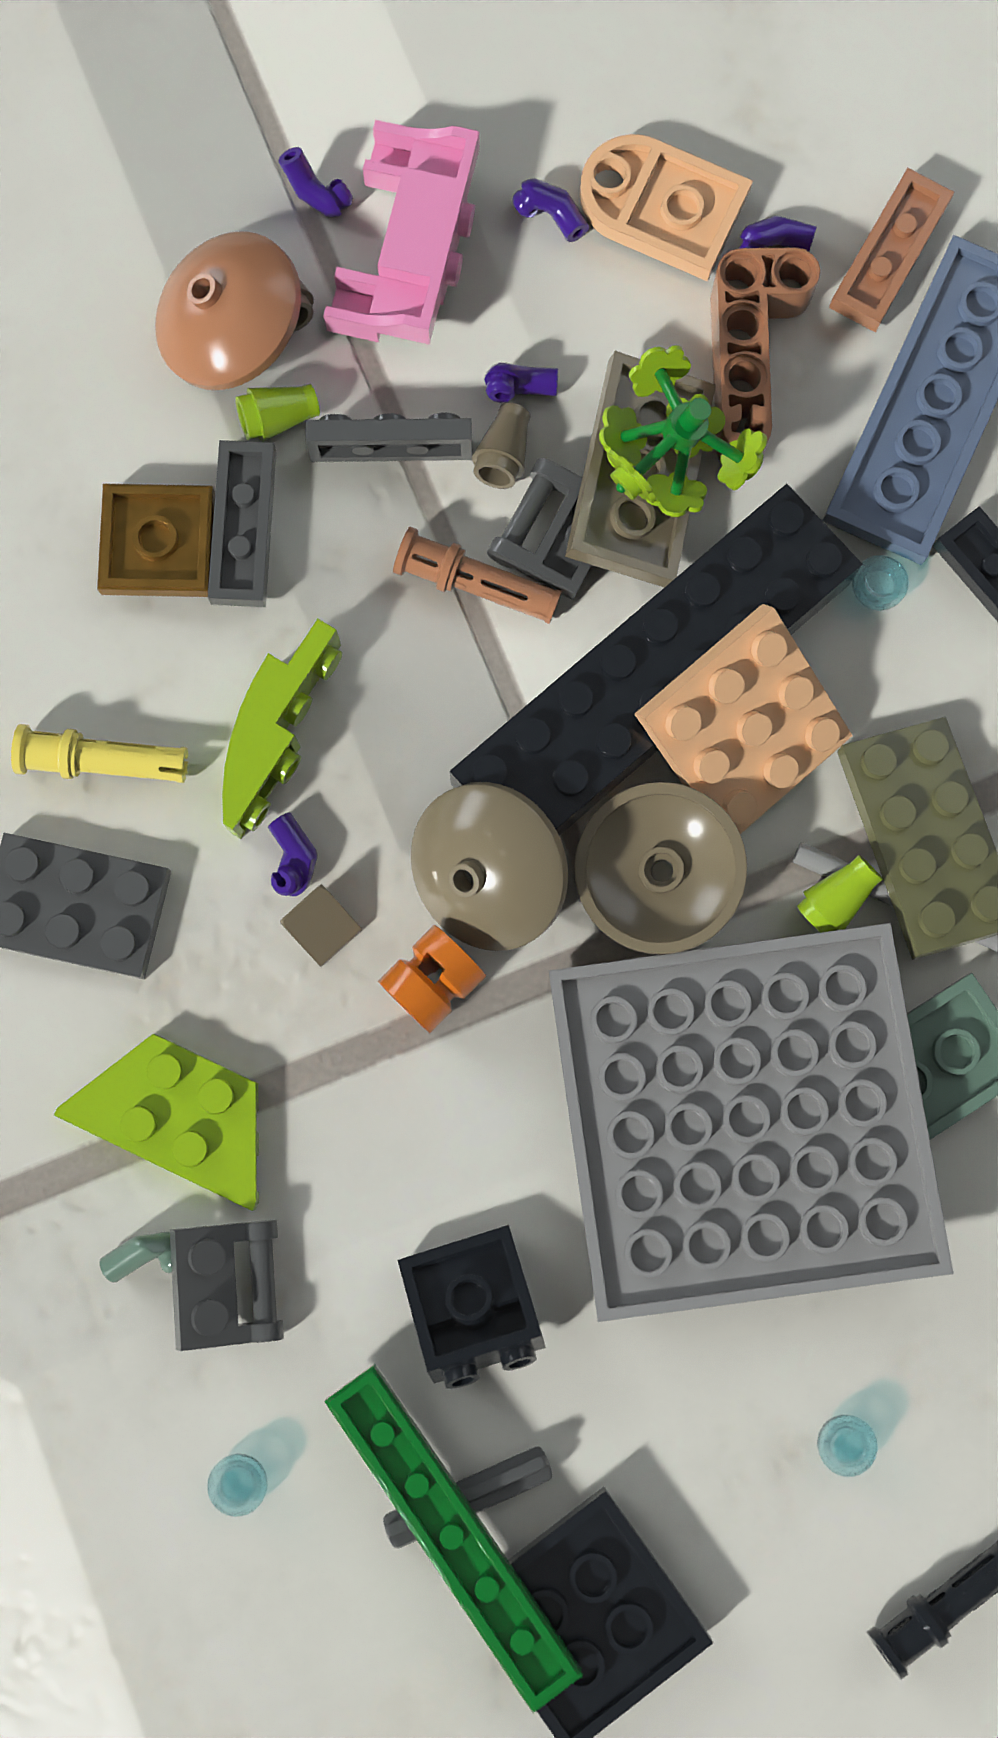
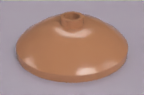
M243 231L229 232L213 237L186 255L168 278L160 296L156 312V340L161 356L168 367L187 383L206 390H225L243 385L269 368L288 344L300 313V281L296 268L289 256L267 237Z

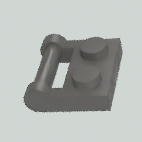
M539 458L530 472V477L533 479L503 535L494 538L487 551V555L498 564L510 569H516L551 589L560 590L562 595L573 600L592 566L565 557L582 477L553 461ZM559 491L565 494L566 497L534 554L521 546L550 492Z
M277 1220L170 1229L176 1350L188 1351L284 1339L283 1320H277L272 1239L278 1238ZM249 1241L254 1322L238 1324L234 1242Z

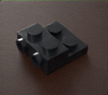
M509 1225L397 1260L426 1370L434 1384L444 1381L448 1389L464 1387L480 1379L478 1369L500 1362L505 1371L520 1369L537 1360L535 1351L546 1348Z

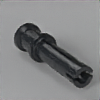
M998 1540L925 1598L919 1594L917 1597L913 1595L906 1600L908 1608L879 1630L873 1626L867 1631L877 1650L900 1680L908 1675L907 1667L934 1645L943 1648L948 1644L949 1641L947 1639L951 1637L949 1630L998 1593Z

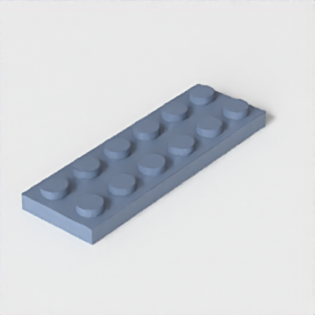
M953 235L822 519L825 523L920 565L924 563L929 555L998 401L997 253Z

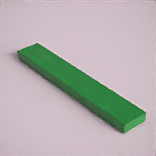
M376 1364L370 1366L326 1398L324 1402L532 1713L536 1712L583 1676L581 1667Z

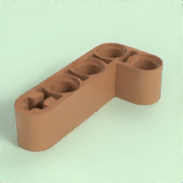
M740 248L726 253L718 264L711 291L713 384H716L714 407L723 411L726 423L724 428L715 435L727 443L738 440L741 433L736 431L740 420L747 418L744 430L749 428L754 432L760 431L767 436L766 446L768 444L772 431L768 319L797 317L805 312L809 306L819 281L820 266L814 255L805 249ZM741 280L746 283L748 288H734L727 281ZM781 280H794L801 285V288H790ZM735 329L743 330L748 333L751 339L738 340L732 337L729 331ZM734 380L746 381L752 386L753 390L749 392L738 391L733 388L730 382ZM717 451L718 458L721 460L722 454Z

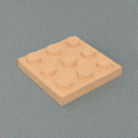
M765 604L760 605L635 713V716L684 786L704 793L718 803L731 817L740 834L853 736L774 607Z

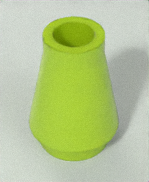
M312 384L297 387L247 388V394L237 396L235 399L239 421L247 440L259 438L261 442H264L310 418L320 416L319 403Z
M858 855L851 863L803 892L805 898L797 907L820 933L844 930L874 887L883 878L861 855Z

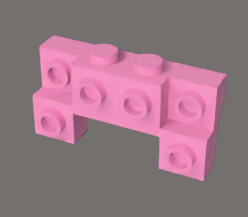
M375 120L373 127L374 148L371 159H365L363 166L365 186L396 193L377 265L379 276L341 267L336 268L334 275L336 291L332 306H326L323 315L326 330L374 342H379L380 335L384 334L430 345L439 306L444 303L448 285L456 287L459 281L463 254L457 253L460 236L469 238L473 226L475 204L467 203V197L480 150L479 131L458 126L437 129L413 128Z

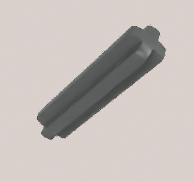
M535 1446L456 1482V1484L477 1514L550 1481L552 1469L542 1448ZM393 1510L384 1516L385 1531L394 1548L400 1549L417 1541L397 1510Z

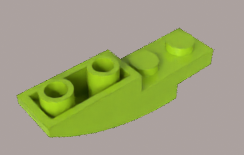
M318 618L288 664H285L269 653L267 654L253 678L239 709L230 737L224 767L222 791L223 824L231 834L239 839L243 837L247 829L255 831L261 825L271 807V803L267 801V798L278 781L286 784L295 773L301 761V756L297 754L300 745L296 736L286 729L290 724L297 726L304 719L313 700L308 695L320 678L327 680L333 674L342 658V651L338 650L341 642L337 630Z

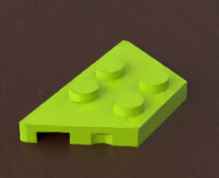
M156 1034L149 1036L57 1107L54 1116L244 1208L254 1211L259 1203V1191L257 1192V1156H259V1133L257 1132V1112L259 1111L258 1083Z

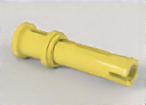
M27 724L17 725L13 735L11 765L15 774L24 775L28 770L58 772L63 779H72L78 777L80 772L169 780L177 781L178 783H184L187 776L188 761H184V759L188 758L187 747L175 748L84 739L83 734L79 733L76 729H66L63 734L32 731Z

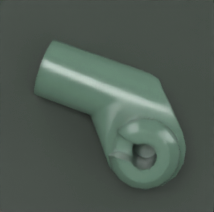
M170 1231L132 1237L100 1259L99 1265L102 1274L107 1280L115 1283L156 1258L160 1261L162 1270L170 1274L172 1272Z

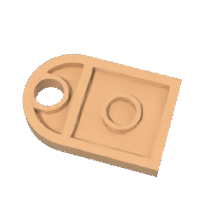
M637 134L622 135L604 142L589 156L581 176L580 202L588 222L603 236L708 281L750 193L753 180L655 138ZM612 170L621 175L623 183L615 188H605L597 183L595 176L601 171Z

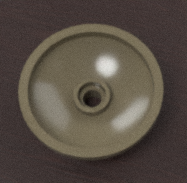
M490 782L468 783L451 789L437 797L426 808L417 823L411 844V869L415 886L428 912L450 935L475 948L490 951H506L519 948L535 940L556 920L563 907L568 887L566 854L552 822L529 798L514 789ZM465 870L472 875L474 885L468 881Z
M664 782L647 783L629 788L615 795L604 803L591 817L581 834L576 850L575 882L585 911L595 925L612 940L639 952L673 954L693 949L705 943L720 932L730 921L741 902L745 890L747 857L741 835L735 823L727 812L713 799L700 791L680 784ZM659 861H667L673 866V874L667 881L660 882L653 878V866Z

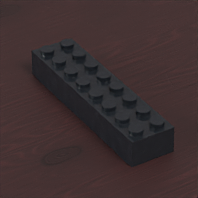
M786 483L449 771L451 785L456 788L468 783L490 782L514 789L529 798L546 814L560 836L659 750L635 716L639 709L760 605L765 604L774 607L792 635L848 587L863 564Z

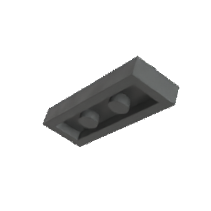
M385 413L377 415L374 419L352 420L350 417L342 414H327L319 420H306V445L311 462L472 460L471 418H460L453 413H436L429 416L428 419H406L399 414Z
M219 440L208 600L211 605L266 607L276 465V448L272 442Z

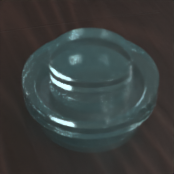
M877 555L862 562L863 565L852 580V588L856 598L864 606L873 610L882 611L895 607L901 602L908 590L909 581L906 570L897 560L889 556Z
M849 1414L835 1416L829 1419L819 1432L817 1439L819 1456L827 1468L840 1476L853 1477L864 1473L871 1467L877 1455L878 1445L876 1436L871 1427L859 1417Z
M240 1453L231 1454L221 1459L212 1469L208 1478V1495L212 1504L220 1512L234 1517L244 1516L253 1512L262 1503L267 1492L268 1479L265 1469L254 1457Z

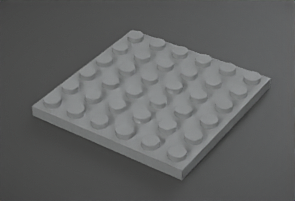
M891 923L549 970L598 1322L954 1274Z

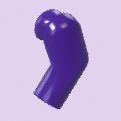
M300 147L290 148L279 157L278 162L299 199L326 217L341 216V210L351 206L353 197L346 184L340 179H334L325 187L318 180Z
M533 178L522 182V189L514 193L513 205L522 216L532 218L539 209L550 214L568 242L580 239L589 230V224L570 194L562 188Z
M772 216L746 226L740 235L743 241L739 249L768 248L769 246L779 245L787 248L805 249L809 252L817 226L781 216Z
M499 362L486 372L484 381L487 385V396L498 403L510 401L515 394L557 396L558 368L527 367Z
M287 812L276 818L267 827L284 851L277 872H273L271 875V885L276 893L282 896H298L311 883L318 855L315 847L291 812Z

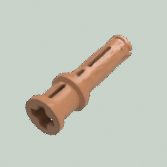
M409 526L400 544L393 573L402 576L407 572L436 583L437 590L442 592L446 590L451 592L453 587L550 624L562 591L548 588L511 572L465 556L466 550L461 549V545L453 543L450 547L419 536L418 529ZM417 555L422 556V557H425V558L430 559V560H433V561L437 562L438 564L433 563V562L428 561V560H425V559H423V558H420V557H418ZM463 571L465 573L471 574L473 578L459 572ZM484 580H487V581H489V582L495 583V584H497V585H500V586H502V587L508 588V589H510V590L516 591V592H518V593L524 594V595H526L528 598H525V597H523V596L517 595V594H515V593H512V592H509V591H507V590H504V589H501V588H499V587H496V586H493V585H491V584H488V583L484 582Z

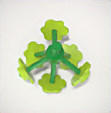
M678 345L671 346L668 349L653 347L647 350L641 356L639 365L634 366L629 372V378L633 382L632 388L637 396L646 397L653 394L656 390L661 393L664 392L669 402L666 408V420L642 426L636 422V413L632 408L626 407L621 409L617 405H612L605 408L603 412L604 427L599 433V439L607 452L609 463L615 468L610 477L616 484L617 491L624 493L632 500L639 495L649 504L658 506L664 514L671 517H680L688 511L695 513L703 509V500L706 498L708 490L706 485L697 480H688L686 476L689 459L695 457L700 449L705 452L715 449L722 454L721 464L723 466L718 472V480L724 484L726 483V486L730 489L737 490L746 480L751 479L759 471L763 462V450L767 443V436L760 431L754 432L749 428L739 435L738 440L727 443L715 435L724 428L726 423L725 415L721 409L711 407L708 398L703 394L694 395L690 401L679 397L674 387L675 380L681 379L690 371L691 363L688 357L684 356L682 347ZM662 434L663 440L641 460L640 450L646 446L647 437ZM673 448L678 455L675 471L669 476L653 474L646 480L643 475Z

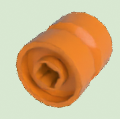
M433 925L412 946L414 957L410 961L399 959L378 980V983L428 1033H431L452 1012L450 1001L454 997L465 999L486 978L485 973L466 952L436 925ZM440 969L442 973L439 980L434 984L428 976Z

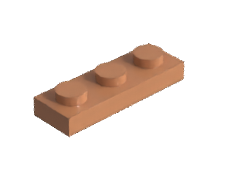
M907 168L834 294L829 308L876 333L955 192Z

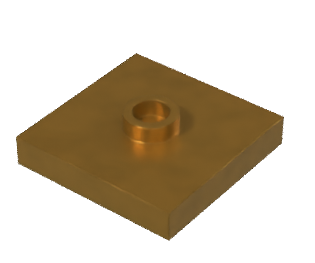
M103 484L97 590L100 594L208 597L215 490L213 486Z

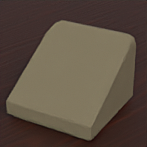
M322 884L315 888L280 920V924L320 967L327 963L363 930Z

